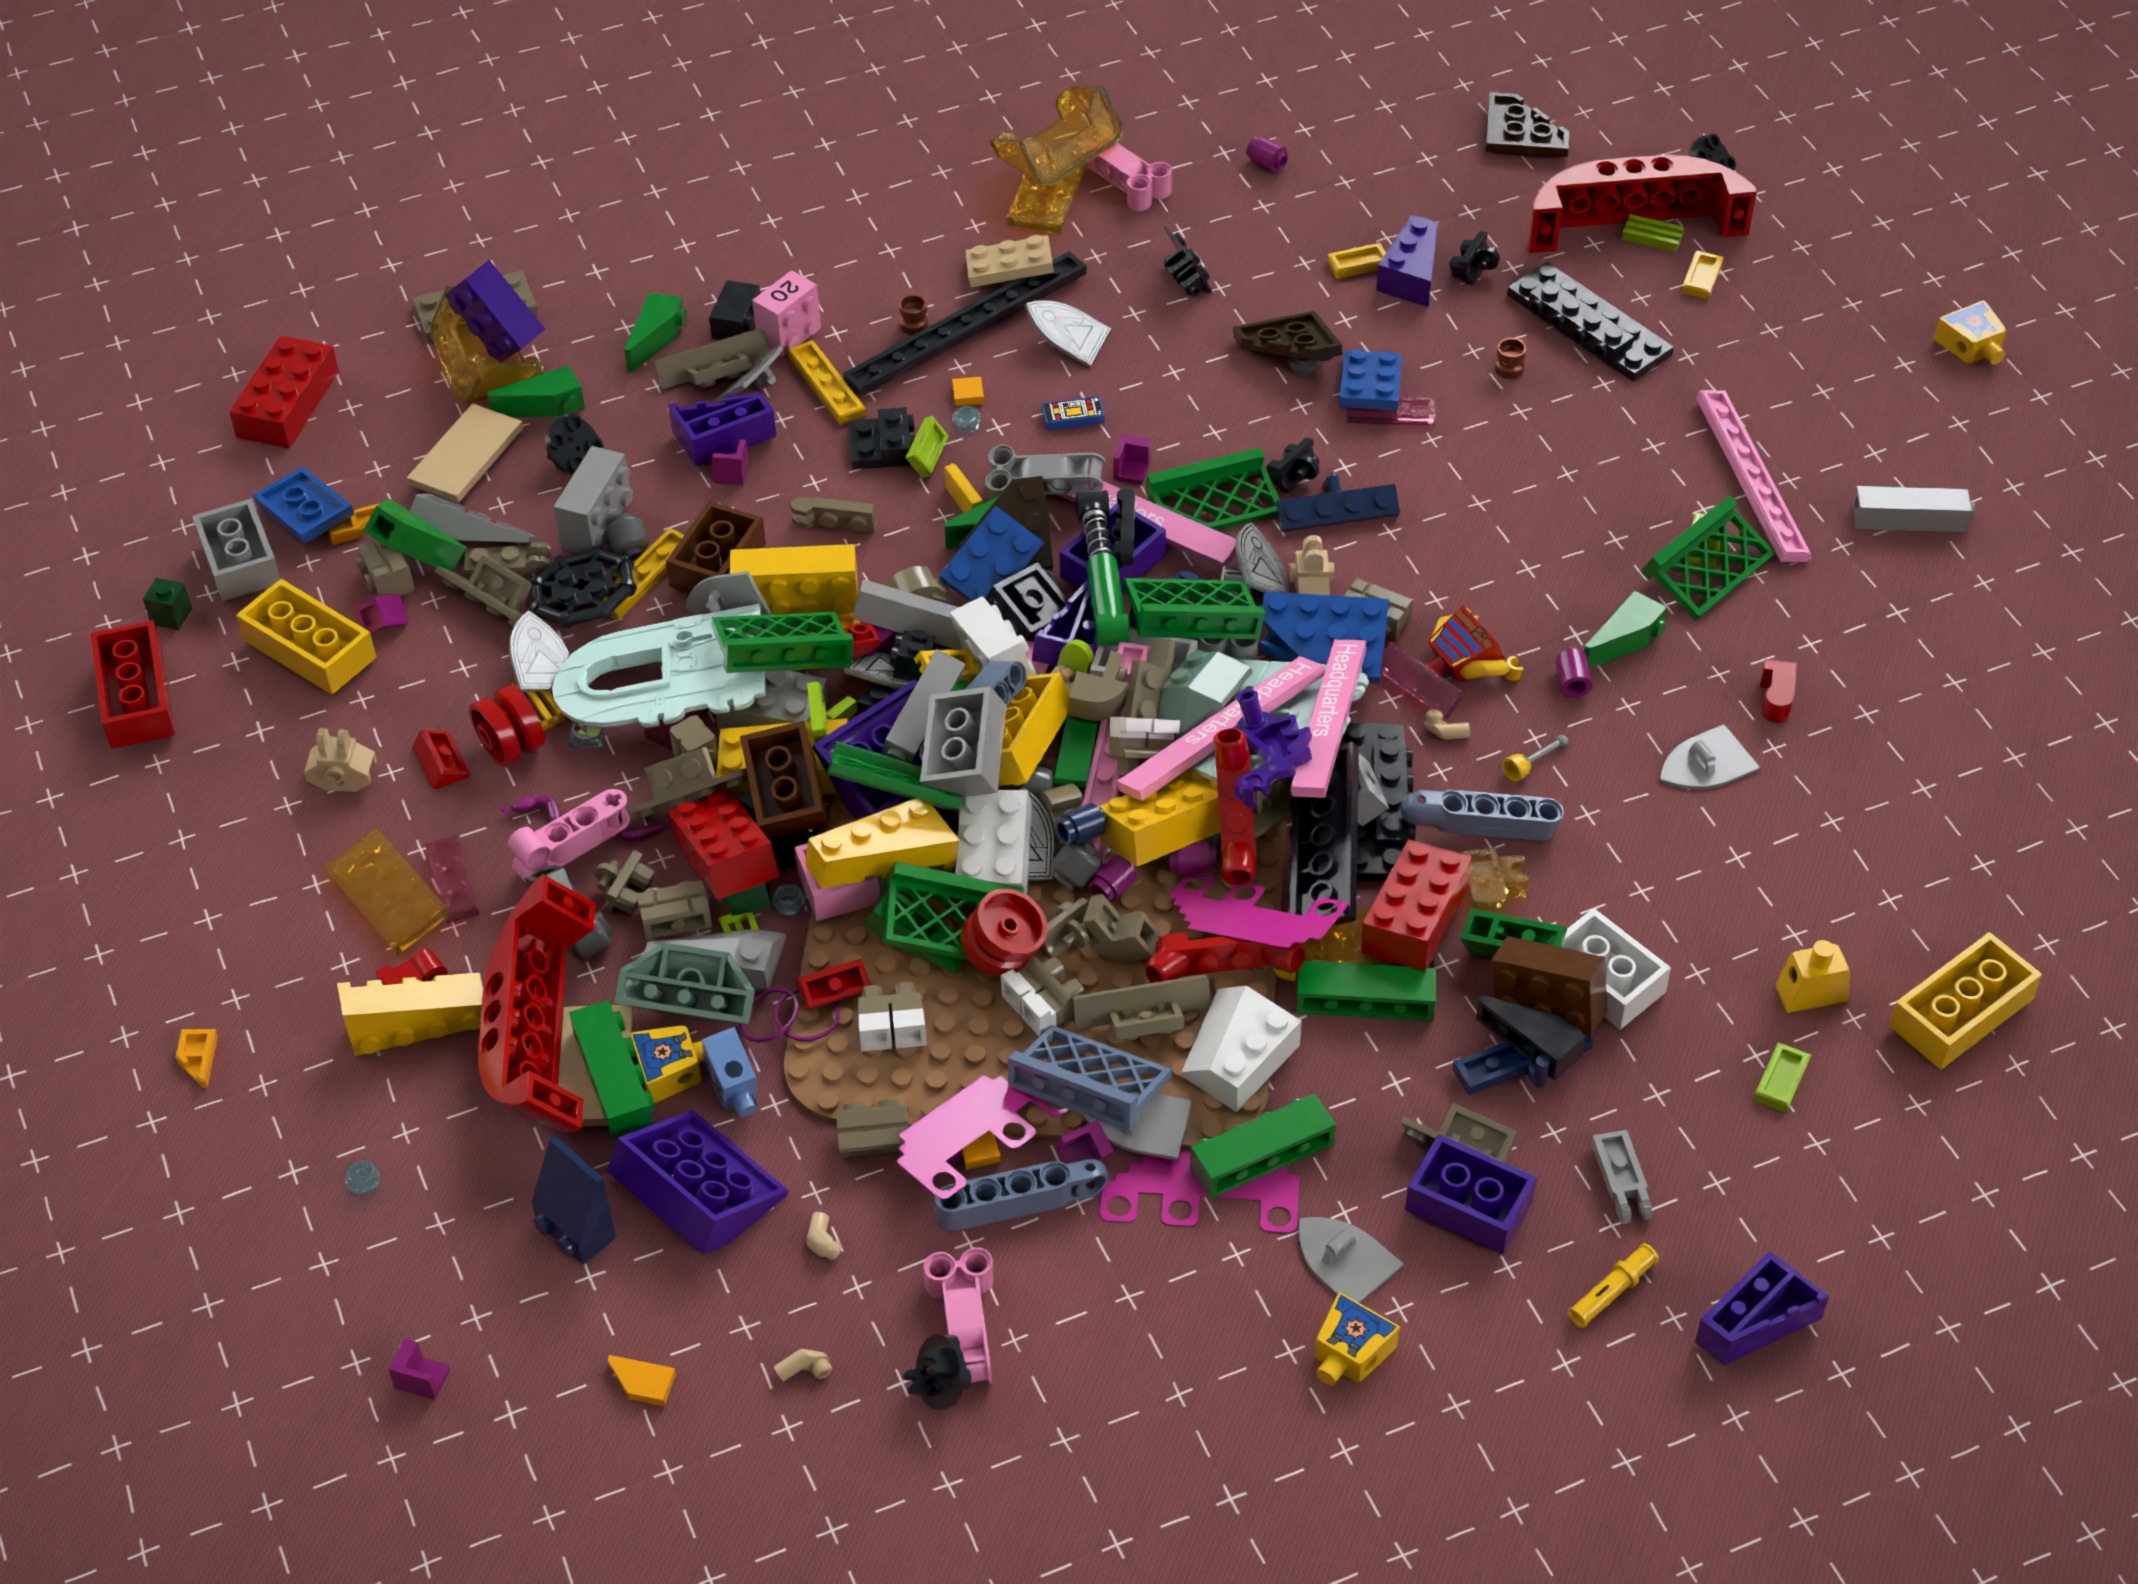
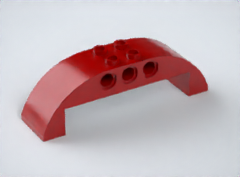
M1654 155L1604 159L1578 164L1552 177L1537 194L1533 204L1528 251L1529 253L1557 251L1560 228L1626 223L1630 214L1653 220L1714 216L1721 237L1749 235L1757 190L1754 185L1737 172L1721 164L1691 156Z
M543 874L536 879L515 906L499 935L491 955L483 989L478 1066L483 1086L492 1098L555 1131L570 1133L582 1129L584 1099L558 1086L566 955L569 946L594 931L596 903Z

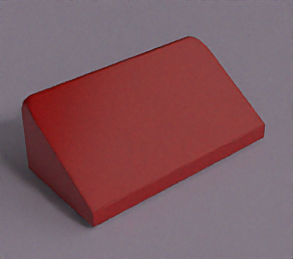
M419 731L413 744V750L433 789H439L469 778L470 773L449 731Z
M862 958L799 977L795 981L796 988L807 1011L863 994L864 986L871 985Z

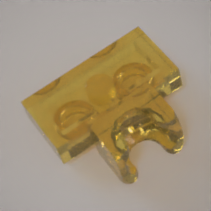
M1496 848L1463 850L1462 854L1472 857L1470 886L1468 889L1472 909L1506 908L1507 898L1526 896L1529 887V877L1522 874L1523 856H1501L1498 861Z

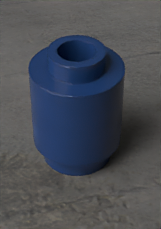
M1089 803L1067 812L1061 816V819L1056 821L1058 837L1065 845L1071 843L1077 845L1105 833L1108 822L1106 813L1094 803Z

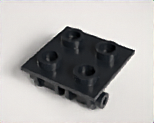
M1165 226L1164 229L1177 251L1164 258V267L1188 295L1197 296L1204 287L1211 293L1212 290L1207 283L1210 276L1201 265L1198 266L1201 263L1199 257L1192 249H1185L1187 244L1178 232L1172 234Z

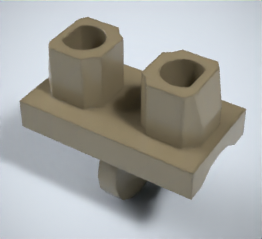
M633 850L621 872L618 870L621 864L616 860H612L610 864L601 863L595 870V876L599 880L597 887L602 891H606L607 887H611L606 895L608 900L603 906L602 911L611 915L613 910L617 908L629 914L633 913L638 904L637 892L627 887L631 883L646 890L655 873L654 870L640 863L643 854Z
M1080 898L1074 904L1065 901L1057 907V917L1050 922L1047 921L1046 940L1042 944L1047 958L1051 959L1059 956L1073 944L1080 948L1089 944L1088 933L1090 930L1083 923L1089 905L1088 900Z

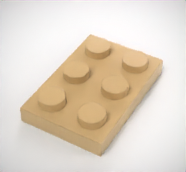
M1033 235L1023 240H1006L1000 244L991 246L979 245L966 250L968 277L971 288L1054 273L1048 235Z

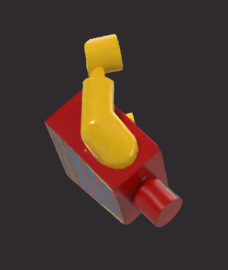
M1463 605L1454 614L1438 619L1428 641L1436 657L1423 666L1433 681L1449 671L1458 682L1486 676L1503 675L1510 681H1517L1521 678L1524 668L1517 667L1519 660L1516 656H1510L1507 662L1503 660L1505 657L1498 642L1478 622L1479 616H1472L1471 611Z

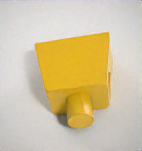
M1820 940L1814 944L1813 948L1795 951L1790 954L1775 987L1787 1013L1849 1002L1850 971L1839 946L1826 940Z

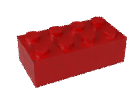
M280 335L229 411L236 438L290 449L339 373L333 346Z
M154 620L90 633L102 725L111 749L174 736L175 729L163 650Z
M729 789L714 791L706 798L695 802H684L677 808L668 811L677 846L717 900L780 877L770 840Z
M1408 840L1362 923L1361 953L1426 971L1469 889L1472 857Z

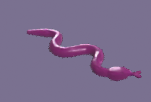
M550 796L523 797L519 800L517 799L511 808L502 807L500 809L504 812L503 817H507L512 811L529 813L536 806L547 807L550 822L562 816L558 803ZM662 822L638 828L637 830L625 829L616 835L624 840L644 839L651 834L659 832L661 829H665L666 824Z

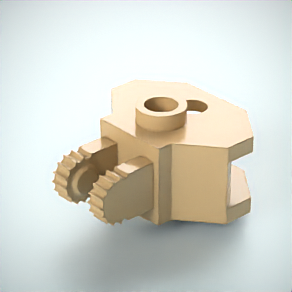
M1306 536V539L1303 541V550L1296 551L1294 553V563H1290V582H1295V591L1299 594L1330 595L1329 581H1334L1335 578L1334 562H1328L1327 550H1322L1320 536Z
M319 728L316 738L317 745L311 748L304 771L306 781L323 790L357 792L370 785L369 769L376 765L377 761L375 751L357 743L355 738H350L348 730L339 729L337 737H330L328 729Z

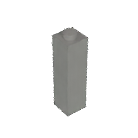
M1857 486L1852 507L1855 529L1966 532L1968 521L1973 520L1975 514V504L1969 500L1968 489Z
M865 579L862 580L852 619L904 634V631L921 630L929 636L935 637L934 643L956 650L961 649L949 613L959 607Z
M936 649L885 739L881 754L914 763L919 754L920 746L925 741L930 694L954 691L961 679L966 663Z

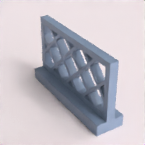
M1053 1025L1023 1053L1015 1051L1008 1057L1009 1087L1128 1132L1137 1125V1114L1172 1078V1069ZM1055 1039L1066 1043V1045L1050 1047L1049 1043ZM1090 1052L1096 1054V1056L1080 1058L1078 1053ZM1070 1054L1072 1056V1059L1055 1061L1054 1058ZM1047 1058V1059H1048V1063H1047V1062H1044V1061H1041V1060H1039V1059ZM1120 1063L1127 1067L1110 1069L1108 1064ZM1095 1066L1102 1067L1101 1071L1087 1073L1084 1069ZM1077 1069L1079 1074H1076L1068 1070ZM1150 1074L1156 1078L1140 1080L1139 1076ZM1131 1077L1133 1082L1120 1084L1115 1082V1079ZM1107 1080L1109 1085L1100 1083L1099 1081ZM1132 1092H1138L1139 1096L1137 1097V1096L1132 1095V1094H1130V1093H1132Z

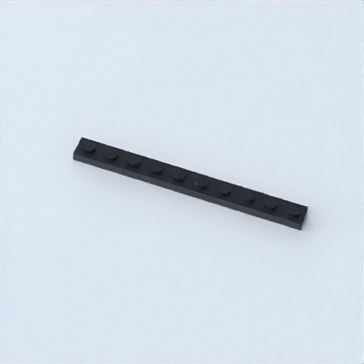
M1068 251L1052 260L1054 273L1012 281L844 372L843 380L857 395L862 397L1025 308L1026 303L1038 301L1086 275L1087 265Z

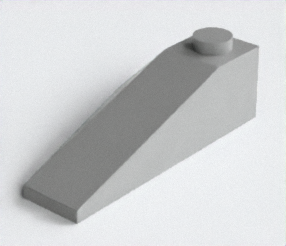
M431 493L415 495L410 512L454 540L533 542L536 538V535L500 521L496 523L490 522V516L473 511L466 513L467 507Z
M747 929L647 942L644 954L662 942L729 952L754 990L762 992L770 989L786 941V934L759 929Z

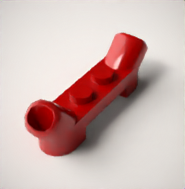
M1228 728L1217 732L1213 737L1222 852L1221 874L1222 878L1231 885H1244L1254 880L1258 859L1254 809L1246 807L1242 799L1238 800L1235 797L1234 790L1238 780L1243 775L1252 772V758L1244 731Z
M1187 932L1172 933L1158 939L1155 945L1156 954L1146 961L1145 972L1150 983L1178 979L1181 976L1271 965L1291 974L1303 965L1305 949L1303 943L1294 942L1290 947L1284 948L1228 936L1188 940Z

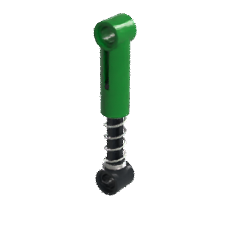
M1108 491L1076 492L1078 523H1083L1085 526L1084 532L1086 544L1088 545L1089 559L1086 567L1095 618L1097 647L1119 645V642L1129 643L1128 615L1124 610L1117 560L1108 548L1111 542L1107 539L1109 531L1105 528L1108 524L1107 521L1110 519Z

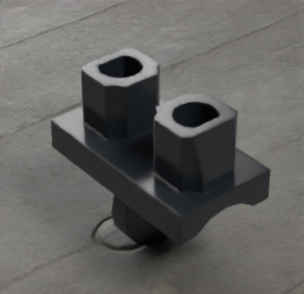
M1479 231L1474 240H1464L1460 245L1461 256H1453L1449 262L1452 275L1464 276L1466 285H1474L1483 270H1493L1500 263V255L1497 249L1487 245L1486 239L1488 234L1485 231Z
M1305 438L1298 445L1289 444L1284 449V458L1281 461L1272 460L1266 466L1270 479L1279 483L1281 492H1290L1303 478L1313 480L1318 476L1320 460L1313 452V439Z

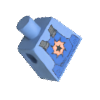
M735 1027L702 1039L704 1071L723 1109L729 1110L735 1107L741 1118L754 1114L758 1110L755 1098H757L756 1076Z

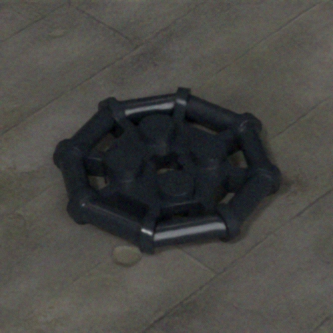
M595 545L590 550L565 556L559 554L555 556V561L541 574L531 578L529 581L533 584L530 589L532 602L530 612L539 618L560 624L563 629H570L572 625L600 618L604 620L610 618V613L627 597L633 596L637 590V585L633 578V559L628 555L620 556L604 550L601 545ZM602 562L610 564L612 567L606 568ZM621 577L620 583H614V580ZM543 595H552V598L544 601Z

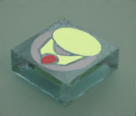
M571 720V748L603 747L605 727L586 726Z

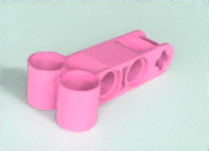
M1101 132L1096 133L1090 141L1084 144L1079 143L1075 147L1076 156L1084 166L1127 194V205L1131 210L1139 212L1148 210L1152 205V198L1165 199L1172 193V168L1165 162L1149 164Z
M618 789L606 790L535 832L529 827H522L516 830L508 840V848L516 856L512 862L513 870L525 882V877L552 865L562 867L625 830L630 824V815L625 810L627 804L625 793Z
M974 1247L965 1251L959 1261H955L950 1254L945 1252L933 1253L926 1258L923 1267L926 1291L931 1297L943 1299L948 1335H956L960 1341V1348L963 1352L966 1368L971 1372V1383L988 1381V1384H992L991 1364L981 1294L986 1293L993 1285V1259L991 1254L983 1248ZM975 1269H981V1270H983L982 1272H979V1273H973V1272H971L972 1270H975ZM937 1274H946L944 1277H935Z

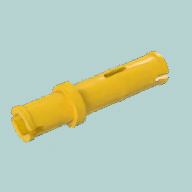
M1643 1243L1625 1261H1618L1612 1267L1613 1271L1573 1307L1568 1309V1316L1571 1321L1578 1327L1585 1328L1594 1317L1609 1306L1627 1288H1634L1639 1283V1277L1658 1262L1659 1256L1650 1245Z

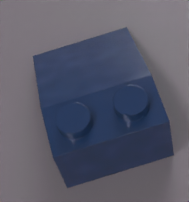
M554 1136L549 1140L531 1202L535 1215L533 1223L543 1235L547 1236L550 1234L556 1239L558 1247L566 1256L571 1257L573 1255L584 1264L616 1238L604 1180L601 1175Z

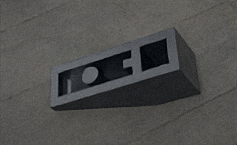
M1484 995L1478 999L1476 1020L1535 1065L1536 1058L1540 1055L1548 1057L1550 1059L1548 1076L1553 1080H1556L1582 1057L1585 1036L1577 1026L1566 1022L1560 1016Z

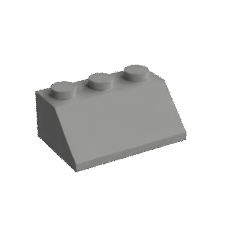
M991 686L930 694L920 783L922 785L966 797L998 792L1007 705Z

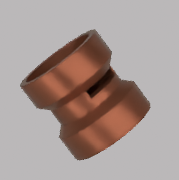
M912 294L903 297L899 301L900 328L904 333L914 335L928 327L927 301L924 297Z
M1505 338L1498 343L1495 371L1499 376L1514 379L1522 375L1525 365L1524 358L1526 356V345L1523 341L1517 338Z

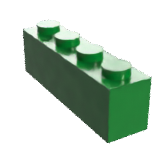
M1311 960L1304 961L1301 968L1298 969L1296 1014L1430 1022L1434 1020L1436 968H1427L1426 971L1411 967L1390 966L1388 964L1372 965Z
M609 1000L570 1011L569 1015L573 1034L612 1139L653 1125L650 1112L656 1110L651 1091H643L642 1084H645L646 1081L640 1063L634 1065L631 1058L636 1057L630 1037L623 1038L621 1033L626 1031L621 1012H614Z
M1316 1094L1306 1098H1297L1285 1107L1273 1112H1265L1255 1120L1229 1128L1225 1133L1211 1139L1205 1138L1200 1140L1195 1146L1191 1147L1190 1168L1210 1199L1333 1146L1336 1123Z

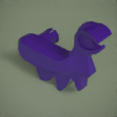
M1247 689L1237 695V701L1243 715L1237 723V728L1244 731L1247 736L1248 746L1261 756L1264 762L1258 769L1243 775L1238 780L1234 794L1238 800L1242 799L1246 807L1255 809L1258 806L1254 792L1261 791L1264 796H1267L1270 783L1274 779L1295 776L1294 767L1312 759L1311 750L1308 745L1313 737L1310 727L1298 728L1294 714L1276 719L1271 714L1262 711L1257 691Z

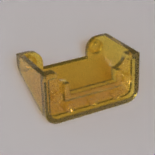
M1071 85L1062 91L1056 99L1055 106L1060 117L1059 120L1034 137L1026 135L1018 140L1014 134L1008 132L997 135L989 141L998 158L1039 185L1052 186L1057 184L1114 145L1123 135V124L1105 86Z
M446 286L432 319L431 336L458 402L473 403L488 399V391L543 374V365L538 358L529 356L524 361L520 350L502 363L493 359L487 353L486 346L478 336L470 332L462 316L450 307L445 294L454 287Z

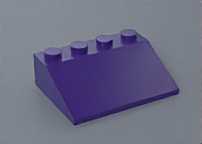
M915 679L813 744L812 748L826 773L836 741L881 754L885 739L918 683ZM918 754L913 764L922 766V761ZM828 775L846 808L856 821L902 804L906 800H912Z
M693 1109L618 1137L607 1172L618 1180L621 1185L626 1187L703 1255L729 1244L784 1199L789 1191Z

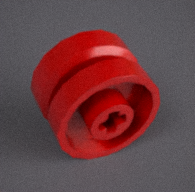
M513 684L506 685L495 691L493 701L486 697L469 706L470 719L477 736L489 755L502 767L520 759L521 750L531 753L545 745L544 730L534 708L526 696Z
M997 889L988 893L964 923L960 939L963 951L973 965L982 972L995 977H1001L1002 974L1011 969L1018 973L1024 968L1046 940L1048 926L1045 914L1039 905L1028 895L1014 889Z

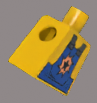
M1984 300L1939 318L1934 340L1965 363L1971 364L1986 358L1991 364L1995 365L2001 362L2006 354L2002 349L2006 329Z
M681 1025L630 1033L637 1064L640 1063L646 1081L644 1084L645 1090L651 1091L654 1103L701 1082L699 1063L703 1062L702 1041L692 1043L686 1026Z
M1339 1292L1316 1340L1315 1357L1318 1361L1322 1362L1316 1371L1318 1378L1330 1386H1334L1341 1375L1348 1377L1354 1382H1361L1396 1349L1400 1326Z

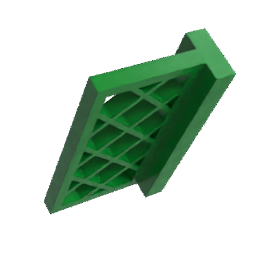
M1261 447L1147 474L1145 493L1149 501L1216 531L1278 516L1276 502L1280 500L1263 463L1264 454ZM1260 475L1262 480L1259 487L1245 482L1247 477ZM1223 483H1230L1235 488L1231 494L1217 489V486ZM1240 488L1255 494L1250 503L1235 497ZM1198 489L1207 493L1203 501L1195 499L1188 494L1190 491ZM1212 495L1226 501L1222 510L1207 504ZM1171 496L1179 501L1172 508L1163 504L1161 499ZM1260 496L1271 501L1273 507L1263 509L1256 506L1255 503ZM1184 502L1198 508L1193 517L1179 511ZM1231 503L1246 509L1242 515L1238 516L1226 511ZM1203 510L1217 516L1216 520L1210 523H1206L1198 518Z
M1731 495L1654 555L1640 571L1648 580L1654 576L1694 620H1697L1776 553L1737 513L1734 508L1738 503ZM1729 521L1739 529L1740 536L1727 534L1726 524ZM1707 539L1719 540L1721 552L1708 550ZM1727 542L1740 544L1741 555L1728 553ZM1747 545L1755 546L1763 556L1761 558L1748 556ZM1688 554L1701 556V567L1689 566ZM1708 558L1720 559L1722 571L1708 569ZM1728 561L1741 563L1742 573L1729 572ZM1669 570L1681 572L1682 583L1673 582L1666 572ZM1689 573L1702 575V586L1689 585ZM1709 577L1721 578L1723 589L1709 588ZM1689 592L1703 594V605L1700 608L1690 600Z
M1125 578L1123 587L1137 618L1136 632L1138 637L1260 639L1265 611L1262 606L1255 605L1244 581ZM1139 590H1145V591H1147V592H1149V593H1148V594H1145V593H1143V592H1141V591H1139ZM1167 590H1173V591L1178 592L1179 594L1176 595V594H1174V593H1172V592H1170V591H1167ZM1198 591H1204L1208 593V595L1206 596ZM1229 592H1238L1239 595L1235 596ZM1156 597H1160V598H1162V599H1164V600H1166V601H1168V602H1167V603H1164V602L1159 601V600H1157V599H1155V598H1156ZM1188 597V598H1190V599H1192V600H1194V601H1196V602H1198V603H1196V604H1195V603H1192V602L1186 600V598ZM1216 598H1219V599H1221V600L1227 602V604L1225 605V604H1223V603H1221V602H1219V601H1217V600H1215V599H1216Z
M836 612L712 617L711 626L724 655V669L726 673L851 667L854 639L851 633H845ZM830 623L827 627L821 624ZM757 626H764L766 627V629H762ZM809 630V631H812V632L817 633V634H816V635H813V634H810V633H808V632H806V631ZM776 632L785 634V636L778 635ZM748 633V634L753 635V636H755V637L751 638V637H748V636H746V635H744V634Z
M838 741L835 743L827 770L828 775L910 799H925L934 806L955 811V808L960 809L962 802L961 795L922 785L920 783L922 766Z
M895 861L885 879V889L888 890L883 943L969 960L963 951L962 945L957 940L961 936L962 929L952 934L941 920L952 914L963 927L967 919L959 910L962 906H972L976 909L983 898L994 890L1014 889L1024 893V888ZM897 891L908 893L915 903L904 909L896 899ZM932 898L941 900L948 910L937 916L926 902ZM918 907L930 920L921 928L909 915ZM902 919L913 933L908 937L893 934L894 923ZM935 926L946 940L941 943L931 942L924 932Z

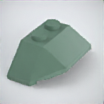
M1198 650L1190 653L1161 688L1158 719L1180 720L1179 734L1174 733V738H1181L1190 732L1192 728L1215 715L1228 703L1253 673L1251 667L1240 659L1220 652Z
M662 942L631 964L620 969L614 1003L669 1015L720 1023L749 1025L755 990L731 953Z

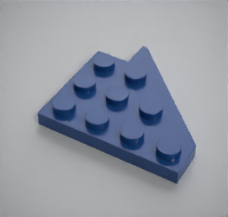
M1264 592L1262 607L1265 611L1263 626L1296 659L1301 656L1319 664H1327L1334 639L1365 640L1366 653L1362 664V673L1367 675L1369 684H1380L1390 606L1389 599Z

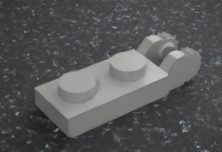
M1621 1130L1592 1135L1591 1144L1611 1201L1615 1202V1210L1621 1224L1630 1223L1631 1210L1626 1198L1636 1197L1637 1208L1642 1219H1652L1653 1210L1647 1193L1648 1186L1628 1131Z

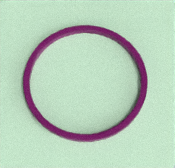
M775 987L764 990L754 996L753 1003L762 996L774 992H784L793 997L795 1002L794 1013L790 1021L780 1031L767 1037L754 1038L744 1032L742 1024H738L741 1034L747 1040L757 1043L771 1041L784 1034L793 1025L799 1012V1002L792 991L786 988Z
M797 988L791 990L794 994L798 993ZM787 993L781 997L775 1007L774 1017L779 1030L783 1027L778 1020V1011L782 1003L790 997ZM834 1003L837 1009L834 1023L823 1033L802 1037L786 1031L784 1035L797 1041H814L827 1036L835 1029L839 1022V1003Z

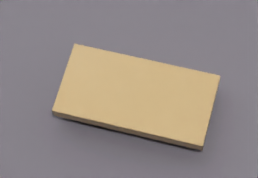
M472 403L408 475V485L459 503L523 430L522 421Z
M611 1005L614 1012H621L626 1031L621 1032L623 1038L630 1037L631 1039L630 1033H633V1007ZM586 1006L564 1007L558 1086L584 1099L582 1126H607L573 1034L569 1015L570 1011Z

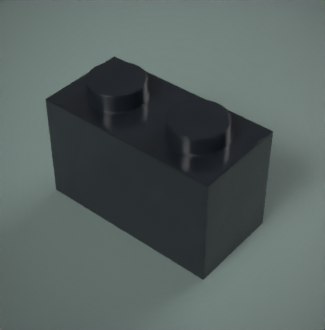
M726 281L709 316L712 339L723 340L755 329L752 300L760 295L759 285Z

